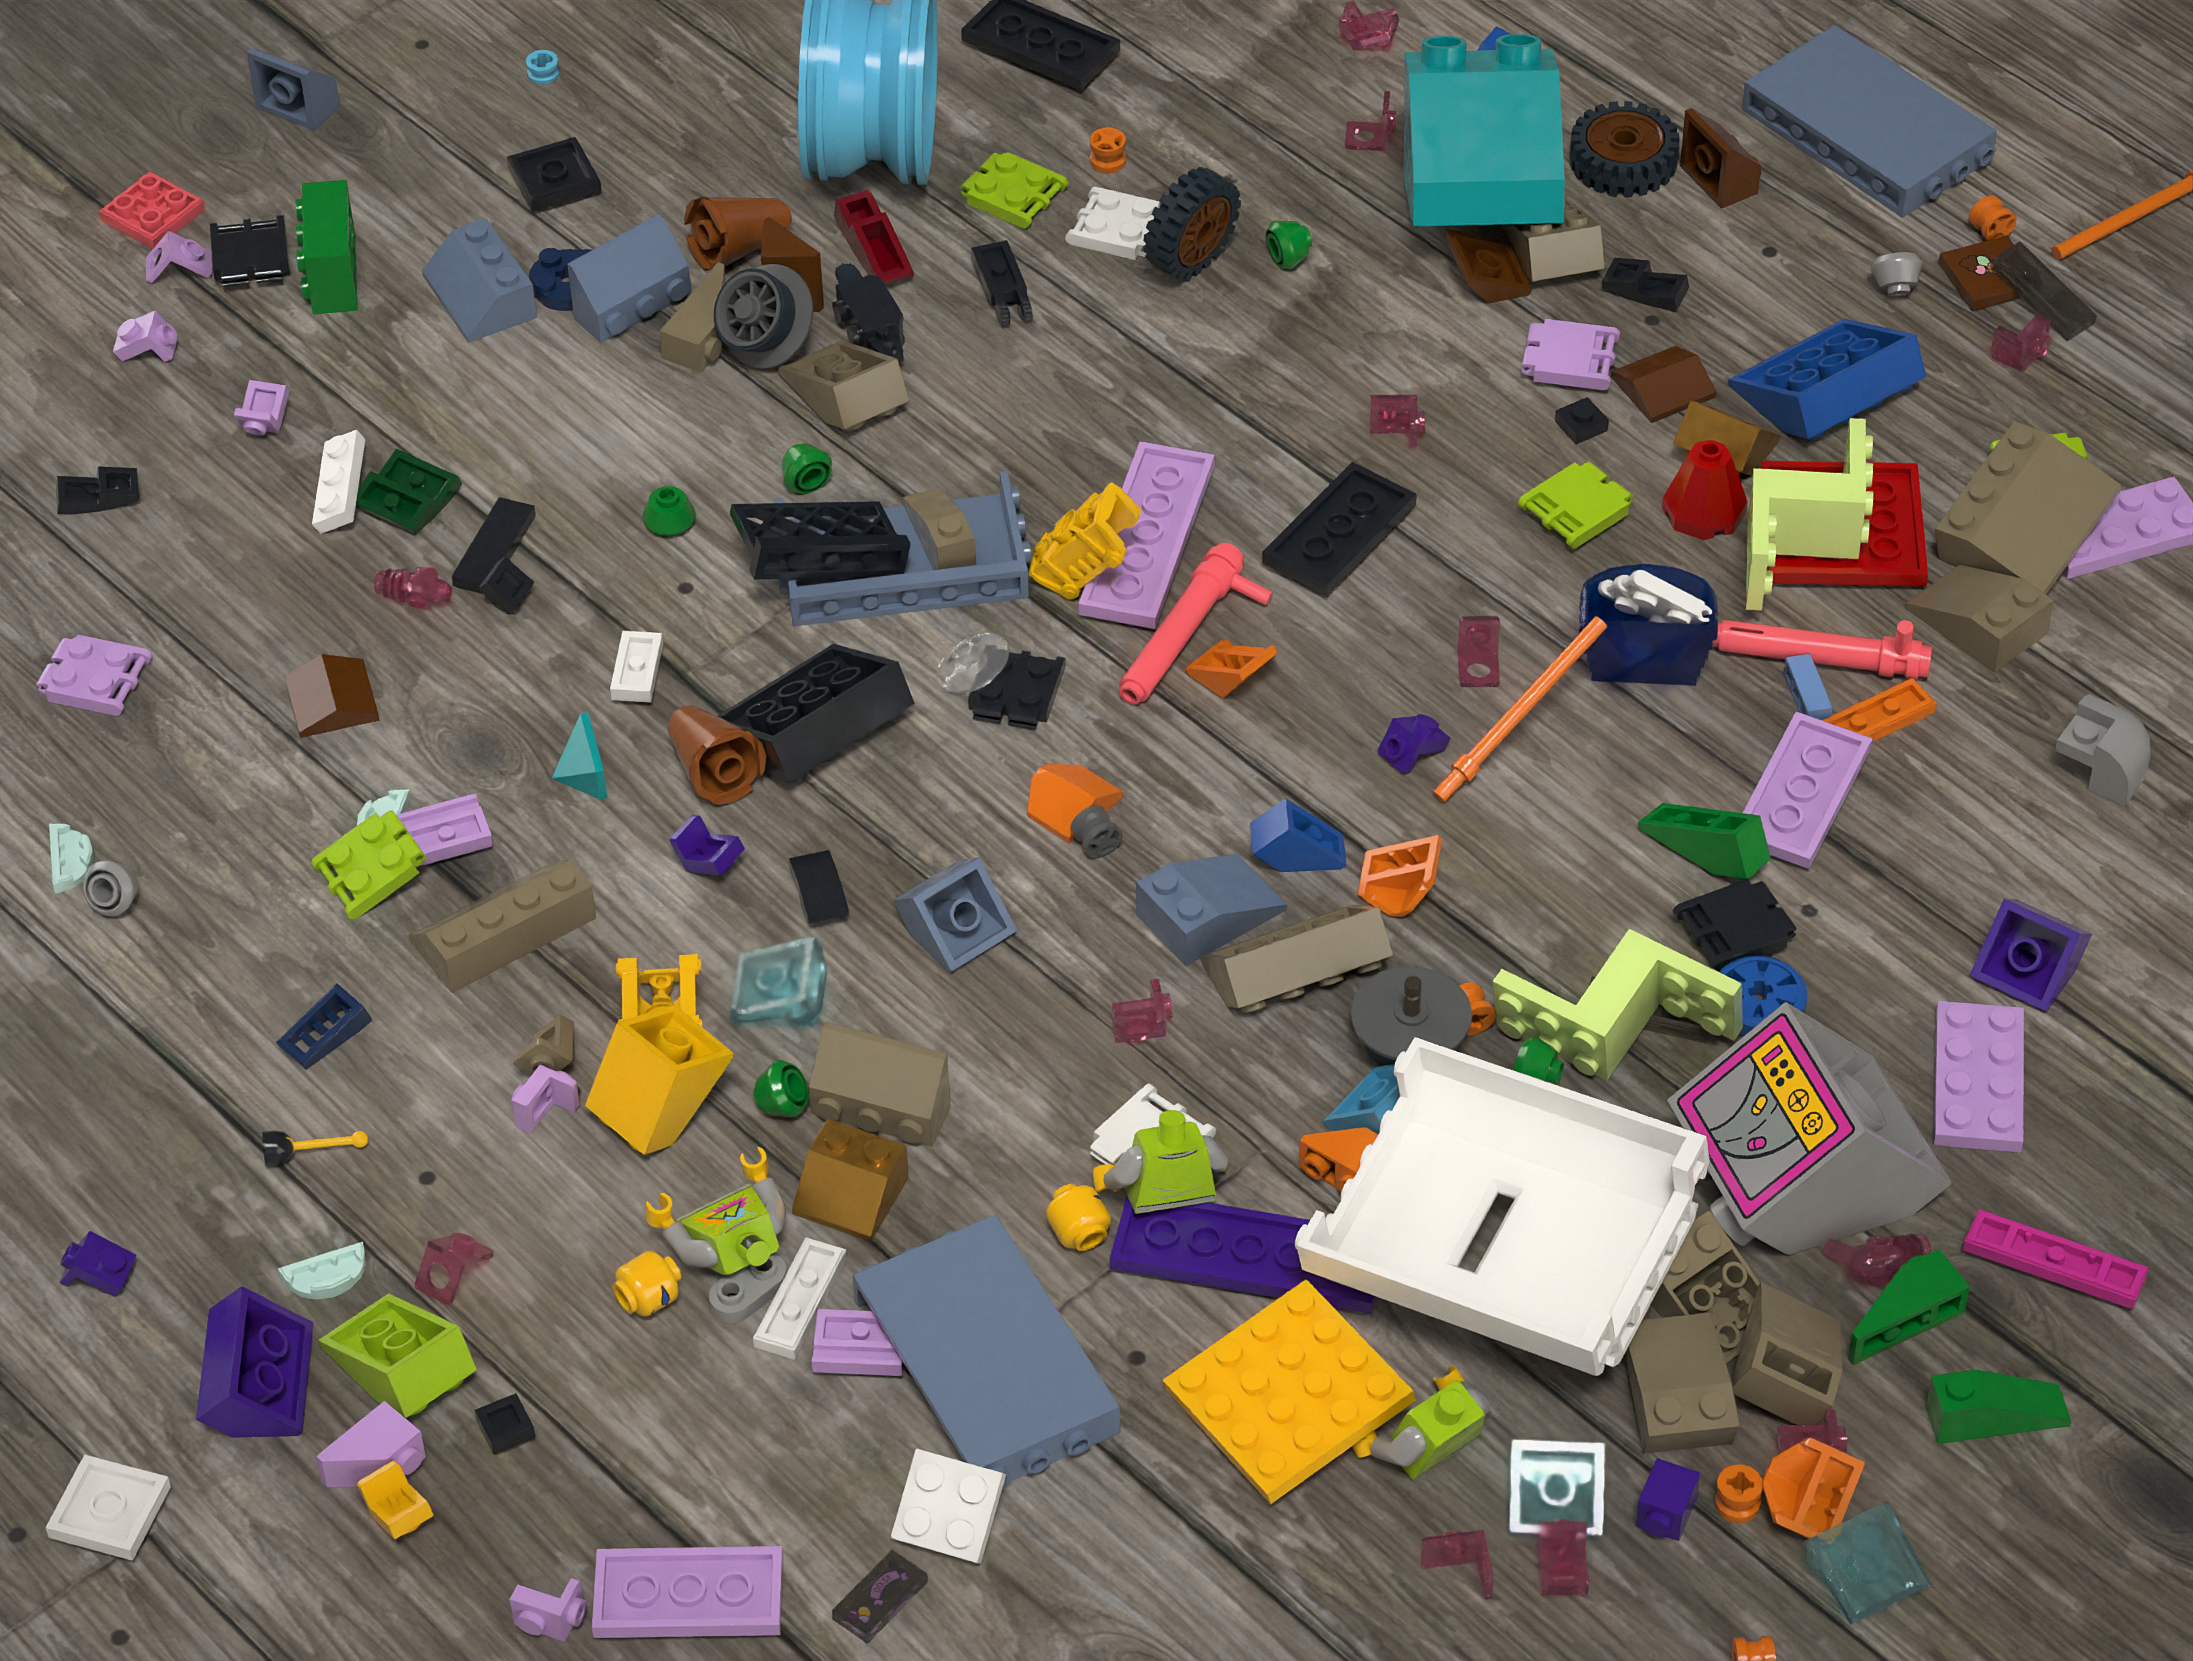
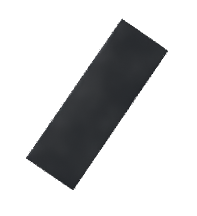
M498 497L451 576L453 586L483 593L478 588L497 561L503 557L510 560L536 516L535 506Z

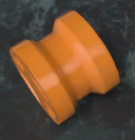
M1104 127L1097 129L1091 134L1090 148L1092 152L1090 153V164L1092 168L1104 174L1115 173L1123 169L1126 165V153L1124 151L1126 148V137L1124 133L1119 129Z
M1989 195L1979 200L1969 213L1970 224L1974 228L1982 230V235L1987 241L2009 235L2013 231L2017 220L2016 215L2011 210L2003 208L2002 201L1995 195Z
M1469 982L1461 984L1459 986L1467 995L1472 1011L1471 1026L1467 1036H1474L1482 1033L1492 1025L1496 1018V1011L1491 1003L1485 1001V992L1478 983Z
M1743 1464L1728 1466L1720 1472L1717 1479V1492L1714 1502L1715 1509L1725 1520L1734 1523H1745L1752 1520L1758 1514L1761 1506L1763 1480L1755 1469Z
M1761 1636L1758 1641L1748 1642L1743 1637L1732 1639V1661H1776L1772 1636Z

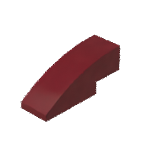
M868 189L836 199L834 217L853 253L868 275L881 277L885 285L913 277L914 271L886 212L881 213L871 190Z

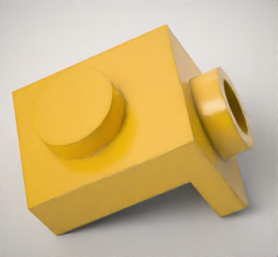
M395 1460L387 1463L357 1483L371 1517L394 1540L415 1531L421 1523L434 1516L428 1501L408 1483L400 1464Z

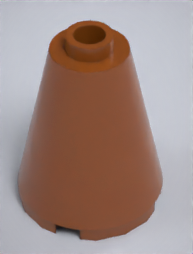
M700 197L693 199L686 206L684 225L691 224L692 236L686 237L687 243L694 259L701 268L705 270L712 269L717 262L724 264V267L762 247L764 220L768 217L788 230L792 222L791 211L778 198Z
M693 705L679 708L670 717L667 725L668 734L692 788L700 797L709 800L713 804L722 805L734 803L749 794L753 789L750 784L754 781L757 774L762 777L766 764V753L763 744L754 734Z

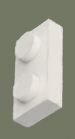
M622 631L610 687L611 700L652 701L663 648L662 633Z

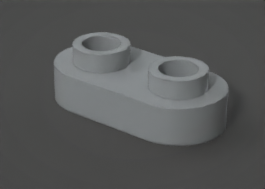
M772 1253L763 1265L753 1266L750 1264L730 1275H725L717 1281L709 1292L712 1315L721 1322L732 1324L744 1321L775 1297L787 1274L784 1260L779 1255ZM729 1293L737 1294L733 1297H727Z

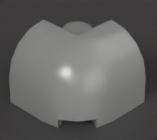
M2092 694L2084 696L2078 703L2076 715L2057 739L2055 751L2092 767L2088 790L2123 806H2126L2144 781L2151 757L2150 737L2143 722L2129 711Z

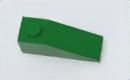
M1662 803L1638 822L1640 830L1714 875L1729 876L1735 880L1749 879L1756 874L1757 870L1771 860L1760 815Z
M1940 1249L1924 1256L1916 1255L1901 1266L1852 1332L1848 1360L1852 1365L1858 1364L1965 1313L1970 1286Z
M1981 1370L1931 1375L1926 1409L1937 1444L2069 1427L2071 1425V1419L2059 1384Z

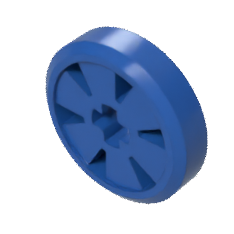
M1747 956L1730 962L1719 972L1742 983L1743 1028L1739 1033L1740 1035L1745 1036L1785 1002L1805 1013L1807 1003L1806 984L1801 975L1792 966L1781 960L1767 956ZM1754 994H1762L1765 1000H1758Z

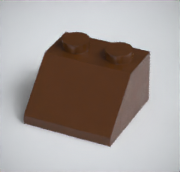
M1692 108L1685 110L1680 167L1721 209L1758 194L1759 180L1762 172L1758 160L1751 156L1739 144L1738 140L1733 135H1730L1719 123Z

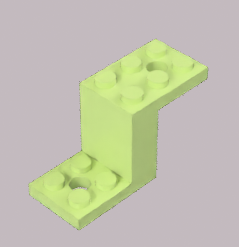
M1850 418L1843 473L1753 469L1747 522L1746 610L1762 611L1764 595H1771L1773 571H1767V567L1775 566L1776 554L1848 559L1859 558L1860 543H1868L1869 520L1864 519V515H1872L1873 491H1866V487L1872 486L1873 463H1866V459L1872 458L1873 436L1866 435V419Z
M1631 929L1624 935L1577 1005L1503 969L1500 970L1493 980L1497 1026L1506 1035L1524 1040L1539 1037L1558 1051V1057L1572 1063L1580 1072L1589 1076L1596 1075L1608 1081L1659 1004L1672 1015L1677 1017L1685 1016L1699 1023L1707 1032L1716 1036L1723 1035L1733 1041L1743 1028L1742 983Z

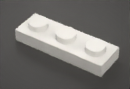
M358 430L341 436H335L324 443L312 525L320 534L351 523L354 520L365 438Z

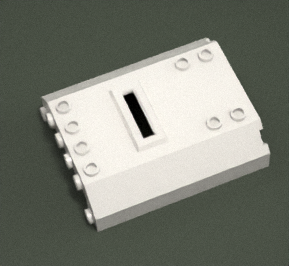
M1414 1037L1406 1052L1402 1051L1399 1054L1394 1065V1076L1397 1077L1400 1098L1393 1110H1388L1384 1114L1380 1124V1133L1373 1145L1369 1144L1364 1149L1360 1160V1168L1354 1179L1346 1181L1341 1192V1202L1334 1214H1328L1325 1218L1323 1212L1316 1210L1309 1224H1304L1298 1231L1295 1248L1298 1251L1302 1270L1594 1376L1603 1373L1605 1364L1612 1367L1616 1366L1622 1360L1695 1220L1698 1203L1692 1202L1695 1185L1699 1178L1704 1179L1706 1177L1710 1161L1707 1137ZM1498 1193L1515 1199L1476 1271L1472 1272L1458 1267Z

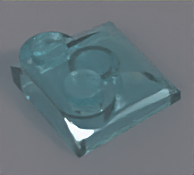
M812 936L740 954L729 1017L731 1022L736 1024L784 1018L791 1026H802L814 1021L823 1006L828 972L823 948L817 938Z
M1512 1440L1510 1533L1602 1537L1604 1443Z
M1888 1501L1804 1542L1807 1548L1806 1559L1810 1570L1817 1577L1824 1580L1850 1625L1932 1585Z

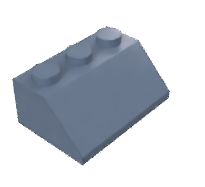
M660 214L567 264L574 320L600 343L691 294L689 265L666 221Z
M487 218L452 230L422 270L424 279L468 343L537 318L533 284Z

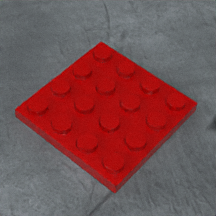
M1761 461L1760 469L1843 473L1844 462ZM1866 462L1873 463L1872 486L1866 487V491H1873L1872 515H1864V519L1869 520L1868 543H1860L1858 559L1776 554L1775 566L1767 567V571H1773L1772 584L1927 586L1928 565L1918 463Z

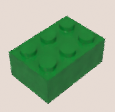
M347 180L302 183V199H296L295 202L298 222L303 221V224H296L298 247H302V249L296 250L298 271L303 272V275L306 274V277H301L303 299H310L313 315L358 311L356 234Z

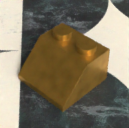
M1691 400L1673 444L1684 448L1682 453L1684 457H1687L1694 444L1698 442L1713 440L1725 444L1732 456L1738 475L1742 472L1753 476V469L1760 467L1761 461L1767 458L1778 444L1781 436L1716 408Z
M827 1119L808 1150L792 1206V1214L872 1242L909 1178L907 1146Z

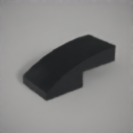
M1614 257L1602 279L1603 287L1617 295L1637 303L1669 310L1678 309L1689 288L1687 275L1652 272L1649 260Z
M98 466L96 478L57 476V514L100 512L138 501L137 468Z
M829 850L789 858L791 874L798 888L801 907L808 924L849 915L842 884Z

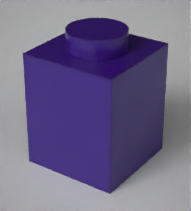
M1657 1458L1638 1500L1636 1527L1644 1529L1657 1537H1668L1680 1541L1697 1501L1700 1472Z

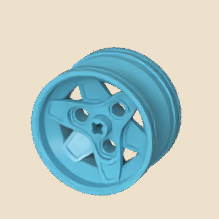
M805 0L798 89L799 156L804 180H813L816 173H818L822 181H829L831 177L844 178L869 164L870 160L883 161L901 184H911L912 178L916 177L918 185H927L930 176L936 116L938 71L937 0H892L889 4H876L875 0Z

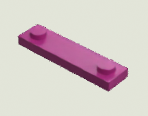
M1981 1209L1977 1211L1963 1246V1251L2130 1309H2134L2149 1270V1267Z

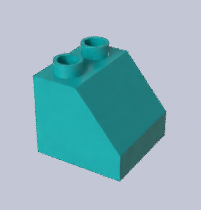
M1528 34L1504 35L1496 39V50L1466 51V40L1463 38L1433 36L1422 40L1421 52H1404V185L1413 226L1564 223L1565 176L1560 75L1553 49H1541V39L1539 37Z

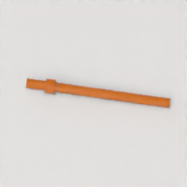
M2193 170L2186 173L2185 178L2053 246L2051 251L2054 258L2061 260L2193 191Z
M1595 616L1467 755L1462 753L1451 765L1453 770L1432 792L1438 800L1445 803L1464 781L1470 782L1480 771L1479 765L1604 632L1607 625L1603 620Z

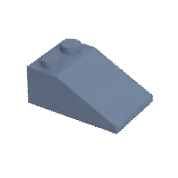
M1238 854L1170 863L1136 882V915L1185 966L1200 959L1199 956L1213 952L1287 910V904Z

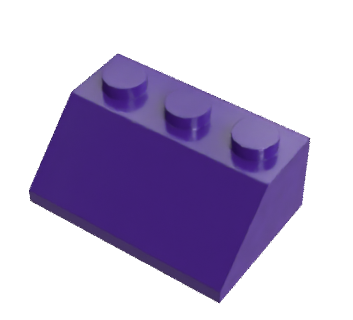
M243 1286L210 1308L196 1420L232 1438L298 1436L302 1433L313 1322Z

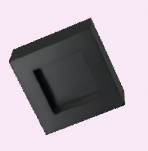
M1588 397L1555 410L1556 424L1575 444L1608 431L1609 419Z
M503 557L497 561L478 589L509 614L517 608L534 584V581L508 558Z
M517 1393L474 1410L476 1421L493 1454L535 1437L534 1426Z

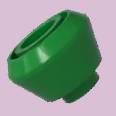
M1273 221L1265 233L1269 253L1275 264L1283 269H1293L1309 254V247L1312 246V237L1308 228L1301 226L1296 221Z
M807 443L790 447L782 459L785 486L794 493L808 494L820 489L828 481L832 471L831 457L826 452Z
M664 486L651 493L642 517L645 526L650 531L660 536L672 537L684 533L692 526L696 518V511L691 501L681 489Z
M1532 1037L1525 1040L1521 1045L1513 1071L1558 1086L1562 1077L1564 1062L1558 1060V1051L1539 1037Z
M778 1060L773 1062L757 1078L753 1097L759 1109L765 1111L768 1115L796 1117L803 1113L808 1103L809 1090L806 1079L797 1066L784 1060Z

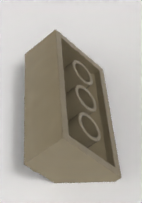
M571 860L552 862L410 934L409 939L450 992L453 993L595 920L596 912L592 885Z
M1352 904L1199 957L1227 1007L1241 1008L1242 1013L1265 1007V999L1280 995L1281 999L1305 993V985L1317 981L1319 986L1339 982L1344 979L1343 972L1355 968L1358 973L1377 969L1382 966L1380 960L1393 956L1379 907Z

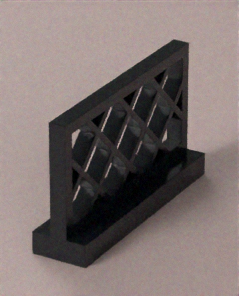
M880 501L731 504L730 516L752 558L750 572L754 580L881 577L904 574L911 543L907 535H897ZM824 516H830V517H832V518H834V519H836V520H838V521H837L836 523H834V522H832V521H830V520H827V519H825V518H823V517H824ZM859 516H873L875 520L871 522ZM784 517H793L800 520V522L795 523ZM747 518H757L763 521V523L759 524ZM811 525L825 531V533L822 535L808 527ZM850 525L856 529L861 530L862 532L859 534L848 528H845V526ZM774 526L788 533L783 535L771 528Z

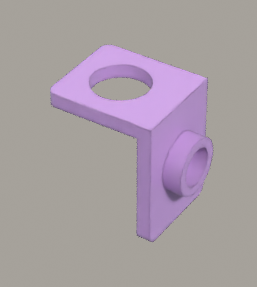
M169 230L146 257V281L150 283L155 281L170 261L206 278L212 275V252L200 246L194 240L185 239ZM162 252L158 264L155 266L156 260L159 254Z

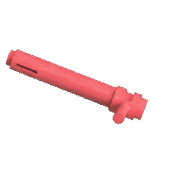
M1223 542L1212 547L1206 553L1203 562L1192 573L1191 583L1121 679L1119 694L1123 700L1133 705L1147 700L1217 600L1222 599L1230 588L1267 606L1273 592L1240 575L1243 569L1244 557L1237 547Z
M1723 620L1722 623H1714L1711 646L1719 647L1721 652L1786 660V657L1811 654L1814 664L1877 671L1879 676L1892 678L1894 674L1906 675L1905 679L1913 678L1915 681L1918 680V677L1928 678L1932 646L1922 645L1923 641L1912 640L1913 624L1907 620L1898 623L1896 637L1884 636L1882 640Z

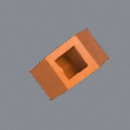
M1366 1127L1304 1135L1299 1141V1168L1303 1169L1310 1177L1322 1180L1342 1192L1346 1181L1354 1179L1358 1172L1364 1149L1369 1144L1373 1145L1379 1134Z

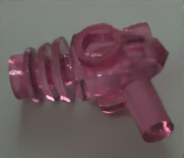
M417 567L415 573L410 572L407 568L401 570H379L374 580V589L377 594H382L386 598L390 597L402 603L406 601L409 605L419 609H429L431 603L450 601L452 595V587L446 581L438 578L439 574L432 567Z
M1909 1233L1907 1235H1893L1890 1237L1873 1236L1867 1239L1866 1244L1857 1247L1829 1239L1824 1246L1825 1256L1848 1263L1852 1274L1857 1277L1867 1278L1868 1281L1877 1284L1890 1282L1893 1275L1910 1258L1916 1255L1924 1256L1931 1252L1930 1242L1922 1233Z

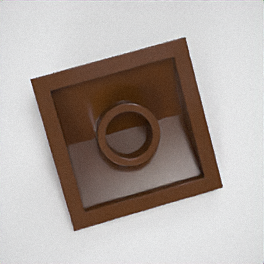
M1446 229L1443 235L1466 284L1486 302L1494 303L1529 296L1532 288L1509 241Z
M1677 346L1611 371L1610 376L1650 423L1686 410L1691 400L1703 403L1716 398L1717 394L1698 355Z
M320 654L284 676L300 738L380 721L363 659Z

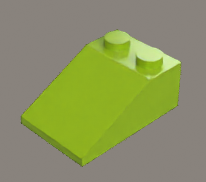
M389 1293L318 1340L320 1347L379 1404L385 1401L404 1418L422 1412L429 1402L444 1392L456 1389L462 1384L463 1379L477 1371L458 1325Z

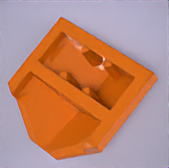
M1220 640L1185 669L1190 677L1221 698H1224L1278 652L1275 645H1270L1267 648L1232 645L1230 640Z
M1046 764L1040 767L1031 778L1027 816L1070 844L1076 839L1070 831L1073 819L1081 811L1091 806H1101L1105 811H1108L1123 797V791L1082 765Z
M1435 835L1366 851L1357 895L1369 905L1379 907L1380 911L1389 917H1404L1411 913L1435 884L1442 845L1441 837Z
M1810 1437L1776 1455L1767 1466L1762 1481L1773 1523L1825 1547L1832 1548L1865 1462Z

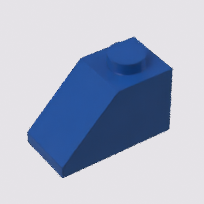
M1286 798L1250 823L1253 855L1261 862L1268 863L1281 872L1340 870L1346 866L1343 834Z

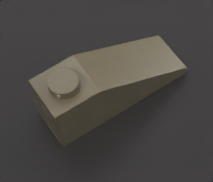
M717 262L660 330L662 359L702 373L711 361L718 358L722 349V339L718 335L714 323V306L719 291L726 283L724 264Z
M940 488L902 497L903 505L933 570L976 565L975 537L960 508Z

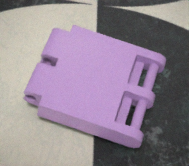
M1545 319L1544 324L1532 323L1528 333L1521 373L1534 376V382L1607 390L1611 383V378L1608 376L1609 368L1614 364L1616 357L1613 353L1614 343L1619 340L1620 331L1615 327ZM1603 342L1606 343L1605 350H1602ZM1599 366H1602L1601 373H1598Z
M77 635L73 639L63 638L51 657V661H54L53 664H47L36 683V686L39 687L37 691L46 695L48 702L119 716L124 709L122 702L129 690L136 688L138 684L137 676L143 665L149 664L153 655L145 648L83 635ZM131 663H135L131 672L126 673ZM117 688H121L116 698L113 699L112 697Z

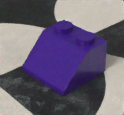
M2004 898L1969 976L2039 1009L2048 1011L2074 975L2092 934L2020 900Z

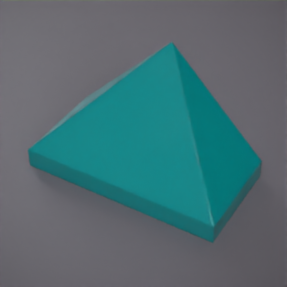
M587 712L580 714L552 779L600 800L607 798L605 776L589 713Z

